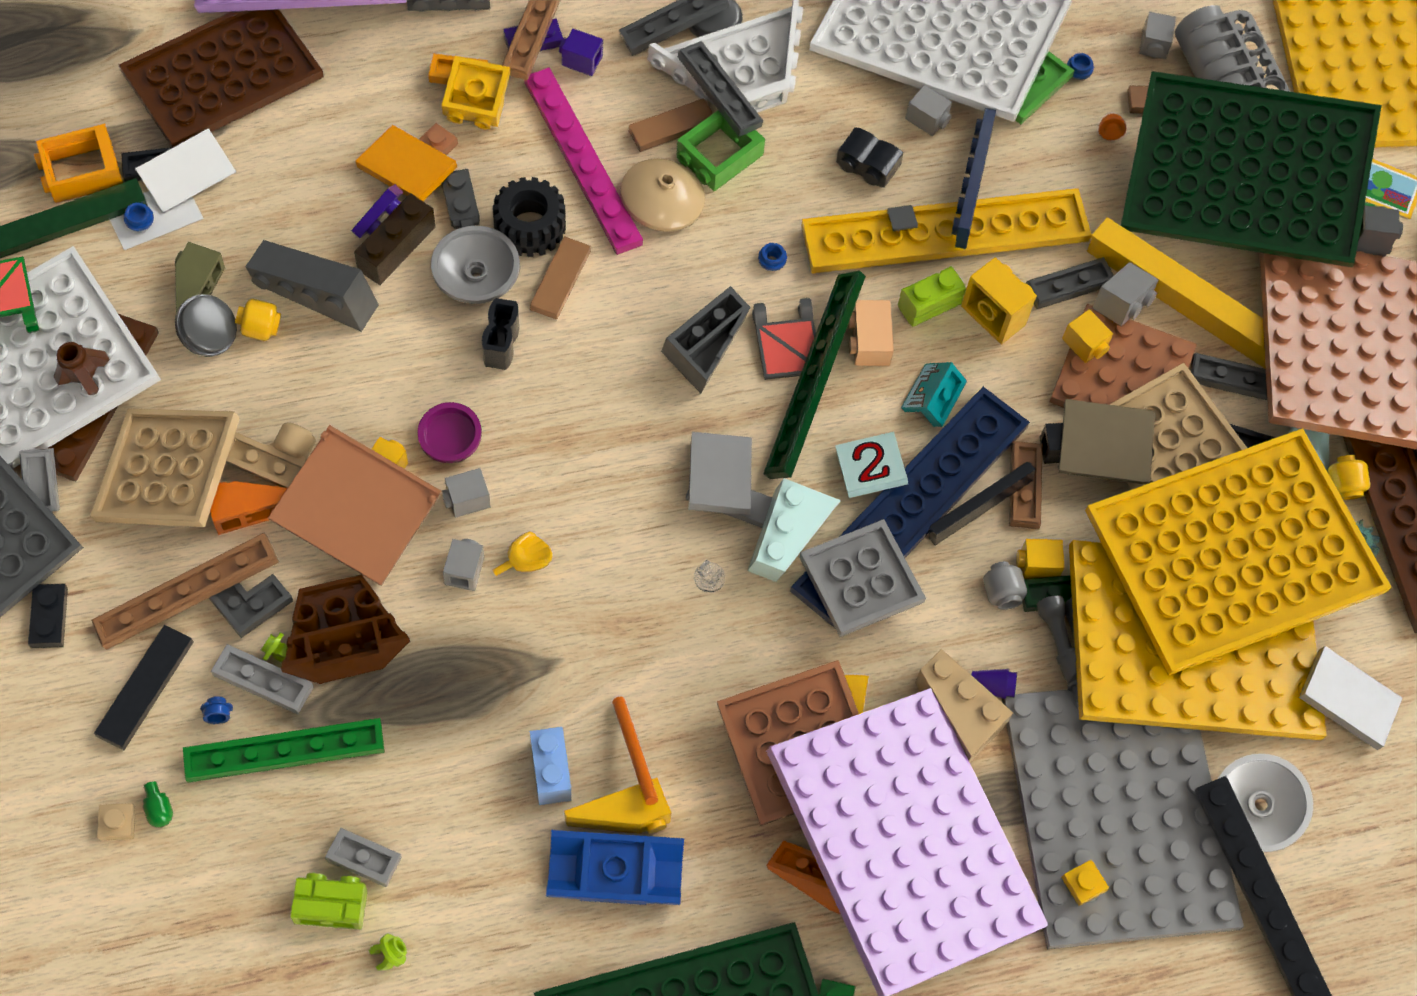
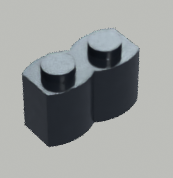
M855 127L839 148L836 162L845 172L861 175L868 184L885 188L902 164L903 152L895 145L879 140L870 132Z
M495 298L488 311L489 325L485 328L482 335L483 359L485 367L506 370L513 360V343L519 334L517 301Z

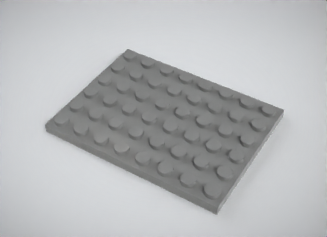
M1069 690L1015 694V698L1006 697V699H1002V703L1013 712L1007 724L1038 902L1048 922V926L1043 928L1047 949L1237 931L1244 927L1230 864L1195 793L1197 787L1212 782L1200 730L1079 720L1078 702H1075L1073 691ZM1092 859L1109 889L1105 893L1078 906L1061 877L1070 870Z

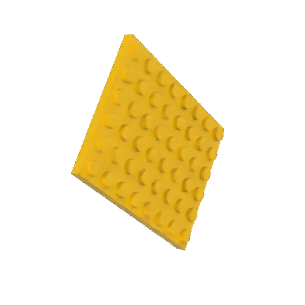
M1272 0L1294 92L1382 105L1375 147L1417 146V0Z
M1303 428L1090 504L1085 509L1168 675L1379 596L1392 588Z
M1080 540L1071 541L1069 544L1079 720L1322 740L1327 736L1324 714L1299 698L1317 655L1314 621L1168 675L1102 543Z

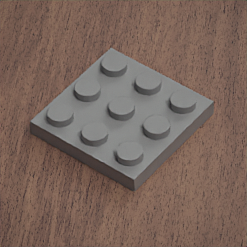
M884 519L800 552L799 558L840 637L925 602L926 597Z

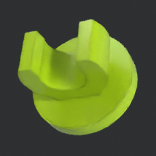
M280 632L277 637L272 634L269 636L261 648V651L266 653L262 658L264 661H267L270 655L281 663L285 660L287 644L280 642L284 636L283 633Z
M391 934L382 936L380 944L373 945L369 950L370 955L381 952L384 954L383 962L376 966L377 970H389L393 966H401L406 961L407 949L401 938Z

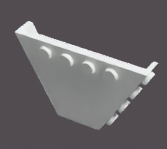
M793 0L792 7L665 49L656 43L649 44L648 61L656 69L663 70L672 76L678 84L685 85L693 90L699 98H704L712 103L677 57L679 50L702 41L757 113L787 102L788 92L794 93L796 76L791 75V69H796L798 53L793 52L794 46H799L801 30L796 29V23H801L803 7L798 6L799 0Z

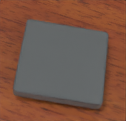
M912 205L887 209L893 231L918 227Z

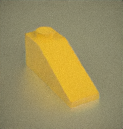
M654 778L652 782L658 802L653 805L645 803L640 785L637 784L565 810L564 817L568 827L638 834L648 831L649 834H653L667 827V824L671 821V810L658 778Z

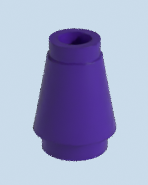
M1010 668L972 670V676L995 697L1006 699V697L1015 698L1017 672H1009Z

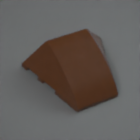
M362 574L309 586L298 591L292 617V631L287 639V652L285 660L282 661L281 670L283 673L318 684L384 669L410 642V639L405 631H402L397 625L393 615L388 613L381 604L380 598Z

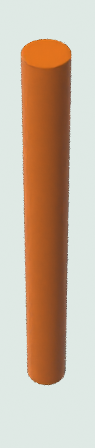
M616 697L612 703L645 803L653 805L658 802V797L624 697Z

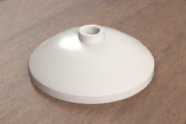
M1251 754L1232 762L1218 777L1219 779L1227 776L1263 852L1284 849L1296 842L1306 831L1313 813V796L1306 778L1292 763L1275 755ZM1258 799L1265 800L1267 802V809L1263 811L1258 810L1255 807V801Z

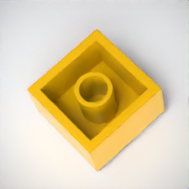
M994 257L970 276L961 307L1002 345L1026 326L1037 295L1027 283H1023L1013 274L1008 265L1002 264Z

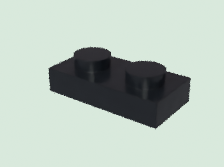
M40 584L32 590L28 639L30 648L64 647L68 596L66 584Z

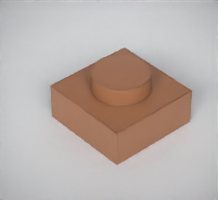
M437 123L419 139L445 155H448L458 145V138Z

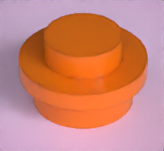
M1108 114L1102 118L1098 130L1102 138L1116 140L1126 133L1127 126L1125 120L1120 115Z

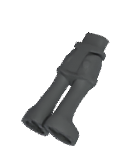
M1049 596L1037 603V611L1039 616L1049 626L1057 647V662L1068 684L1067 688L1069 691H1073L1074 699L1077 703L1075 647H1071L1065 625L1066 615L1074 637L1072 597L1065 603L1064 598L1061 596Z

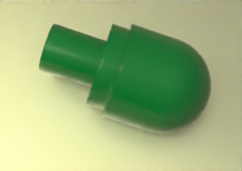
M156 781L144 784L147 797L143 800V810L146 819L153 827H165L173 818L169 797L166 796V793H160Z

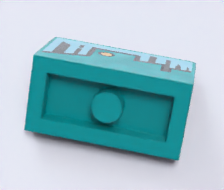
M952 362L927 363L924 365L901 408L904 412H921L933 427H943L967 380Z

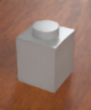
M1149 12L1142 31L1139 54L1166 59L1173 41L1176 17Z
M924 85L909 102L905 119L933 136L939 128L944 129L949 123L952 116L949 114L952 102Z
M481 468L445 478L446 490L441 491L446 509L452 507L455 518L491 508L490 496Z
M452 539L443 570L445 585L470 591L476 590L484 562L483 545H479L478 542L471 539H462L461 541Z

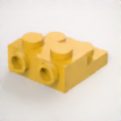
M455 56L441 105L443 116H447L450 122L456 124L463 123V120L474 122L476 127L484 130L490 129L491 126L498 127L504 106V95L510 76V67Z

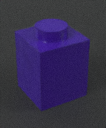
M572 28L567 38L564 37L560 43L559 53L562 54V66L593 76L603 57V39Z

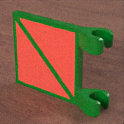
M24 257L1 260L0 317L22 313L28 333L39 331V325Z

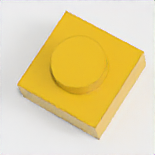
M1092 859L1070 870L1061 877L1078 906L1105 893L1109 889Z

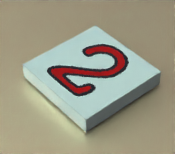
M894 432L835 445L849 498L908 484Z

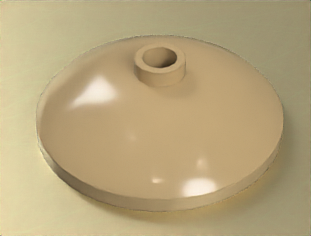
M660 158L647 159L633 165L626 172L622 180L620 196L623 206L633 219L650 229L666 232L684 229L692 225L703 211L705 192L701 182L690 169L678 162Z

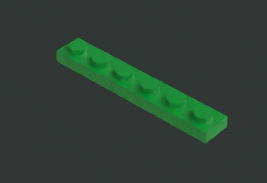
M380 718L183 747L184 771L187 783L385 753Z

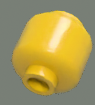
M250 299L246 302L245 307L239 306L235 323L241 325L240 332L243 336L267 341L271 338V335H277L281 313L277 312V307L273 303Z
M1355 455L1337 457V463L1330 465L1327 472L1342 499L1353 500L1364 497V492L1370 488L1367 463L1362 460H1356Z

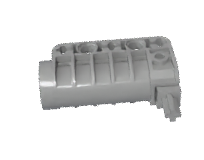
M1211 5L1193 11L1177 25L1175 36L1195 78L1267 88L1266 86L1274 85L1278 90L1290 91L1253 16L1249 12L1236 10L1223 14L1219 5ZM1240 23H1246L1244 27V34H1242L1243 28ZM1245 42H1254L1258 48L1250 50ZM1258 56H1260V57H1259V62H1260V64H1261L1262 66H1267L1265 72H1264V70H1263L1262 67H1257V64H1258V58H1257V57H1258Z

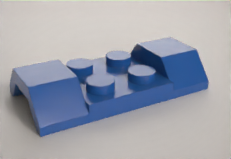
M552 830L546 897L647 905V903L680 905L684 838Z

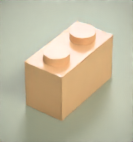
M857 300L848 323V329H853V337L849 338V354H854L855 366H890L894 352L890 300Z

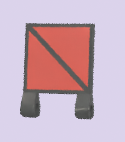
M800 299L798 305L800 319L767 323L765 304H754L752 316L756 328L764 380L800 376L816 334L811 299Z

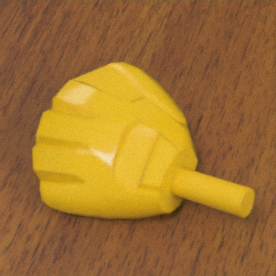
M526 532L517 537L509 546L507 554L509 560L493 569V572L498 576L511 567L521 572L543 569L552 560V550L535 533Z

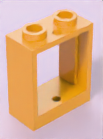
M105 123L36 141L39 152L35 153L34 157L39 171L44 170L45 176L40 177L45 194L51 192L55 203L93 194L123 183ZM100 149L106 169L59 181L56 180L51 161Z

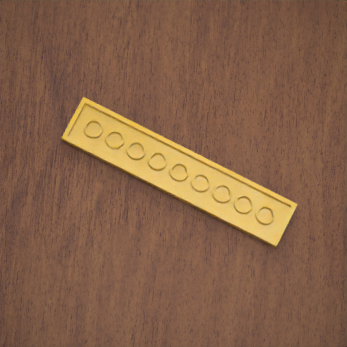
M1078 188L977 199L966 249L955 247L957 235L951 234L954 218L961 217V215L956 214L958 202L913 206L918 227L899 231L892 230L887 209L802 219L801 223L811 273L1089 242L1092 234Z

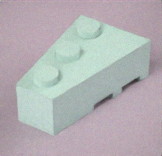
M783 478L774 491L748 571L777 582L841 500Z

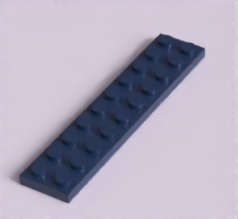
M983 386L905 467L908 484L883 490L840 536L884 519L904 558H906L929 533L930 525L944 517L1012 445L1013 441L1028 428L1030 422ZM805 572L791 586L790 592L834 627L808 573Z

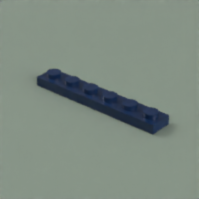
M985 108L983 119L977 118L974 135L979 136V138H973L970 154L974 155V158L968 157L965 172L970 177H964L961 194H965V198L959 197L956 214L961 215V217L954 218L951 233L952 235H957L955 243L957 248H967L996 114L994 109Z

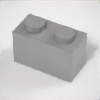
M1129 262L1101 286L1093 309L1122 326L1130 318L1134 320L1141 312L1143 306L1149 307L1157 295V292L1154 290L1159 279Z

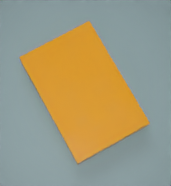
M394 125L385 131L355 160L357 168L390 187L395 184L403 191V195L408 196L411 193L422 201L458 167L456 160Z

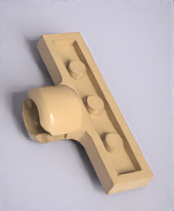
M289 422L282 425L274 442L270 445L262 444L235 432L226 463L275 485L288 488L306 462L316 439L309 430Z

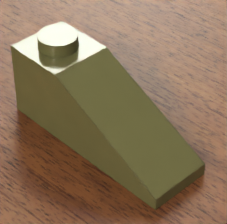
M188 242L184 250L177 254L175 259L176 313L180 305L190 297L200 294H212L225 270L221 252Z

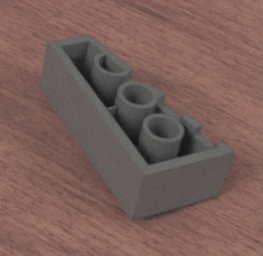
M266 240L262 241L245 266L252 277V282L257 287L274 292L360 332L363 331L379 306L361 269Z

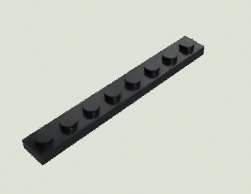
M1227 776L1197 787L1195 793L1291 995L1332 996Z

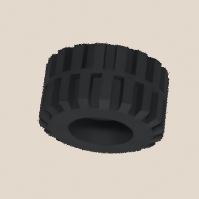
M526 177L519 178V182L512 180L508 182V188L503 186L499 190V195H496L494 198V229L502 232L513 242L519 256L522 253H527V257H534L533 253H539L540 256L546 254V249L550 251L555 249L556 243H560L563 239V234H565L566 212L563 195L559 194V189L555 185L550 187V182L546 180L539 182L536 177H532L531 180H526ZM527 212L543 216L539 220L532 222L516 218Z

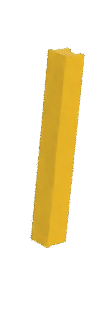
M1106 217L1091 235L1092 239L1086 252L1097 259L1104 257L1109 267L1117 272L1131 262L1159 279L1154 290L1157 292L1156 298L1266 369L1262 317Z

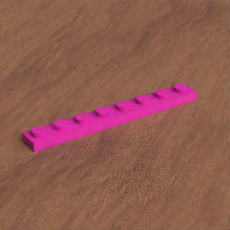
M550 67L530 74L528 81L524 80V83L616 255L642 246V236L623 206L617 190Z

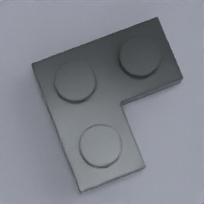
M274 574L248 592L240 583H237L209 598L240 638L293 602L290 593Z

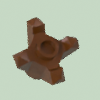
M75 342L64 343L57 350L56 360L58 363L54 379L58 385L70 382L81 383L88 395H95L99 391L97 384L93 380L96 368L99 366L104 367L110 359L105 351L84 348Z

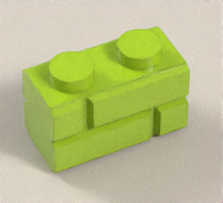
M950 266L940 271V273H935L903 288L900 294L901 298L898 301V307L910 326L914 327L961 305L966 286L954 268Z
M308 873L306 878L297 877L291 909V919L294 924L362 930L367 888L365 883H360L359 878L341 876L340 881L326 880L327 876L319 873Z

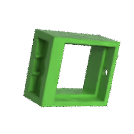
M717 110L677 140L676 156L682 165L688 167L696 174V177L703 185H708L715 192L763 156L765 138L757 130L738 137ZM721 129L742 149L715 167L695 147Z

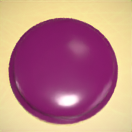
M455 402L441 403L429 409L421 418L417 432L420 446L425 454L441 463H456L467 459L476 451L482 438L481 424L475 412L469 407Z

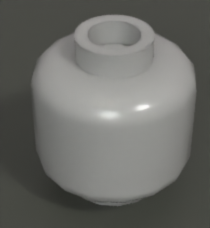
M1006 561L993 564L991 570L983 577L989 603L998 606L1001 610L1018 607L1027 595V587L1022 570L1015 565H1009Z

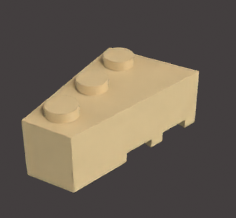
M942 649L920 669L915 682L920 692L932 689L971 763L1007 726L1013 712Z

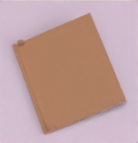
M329 425L327 430L321 433L320 441L268 519L382 586L437 501L441 490Z

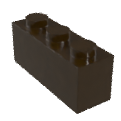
M410 193L354 251L357 268L361 269L363 275L381 285L435 228L433 208Z

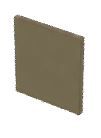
M1071 399L1065 400L1063 405L1064 417L1060 462L1058 465L1059 473L1144 485L1150 483L1155 411Z

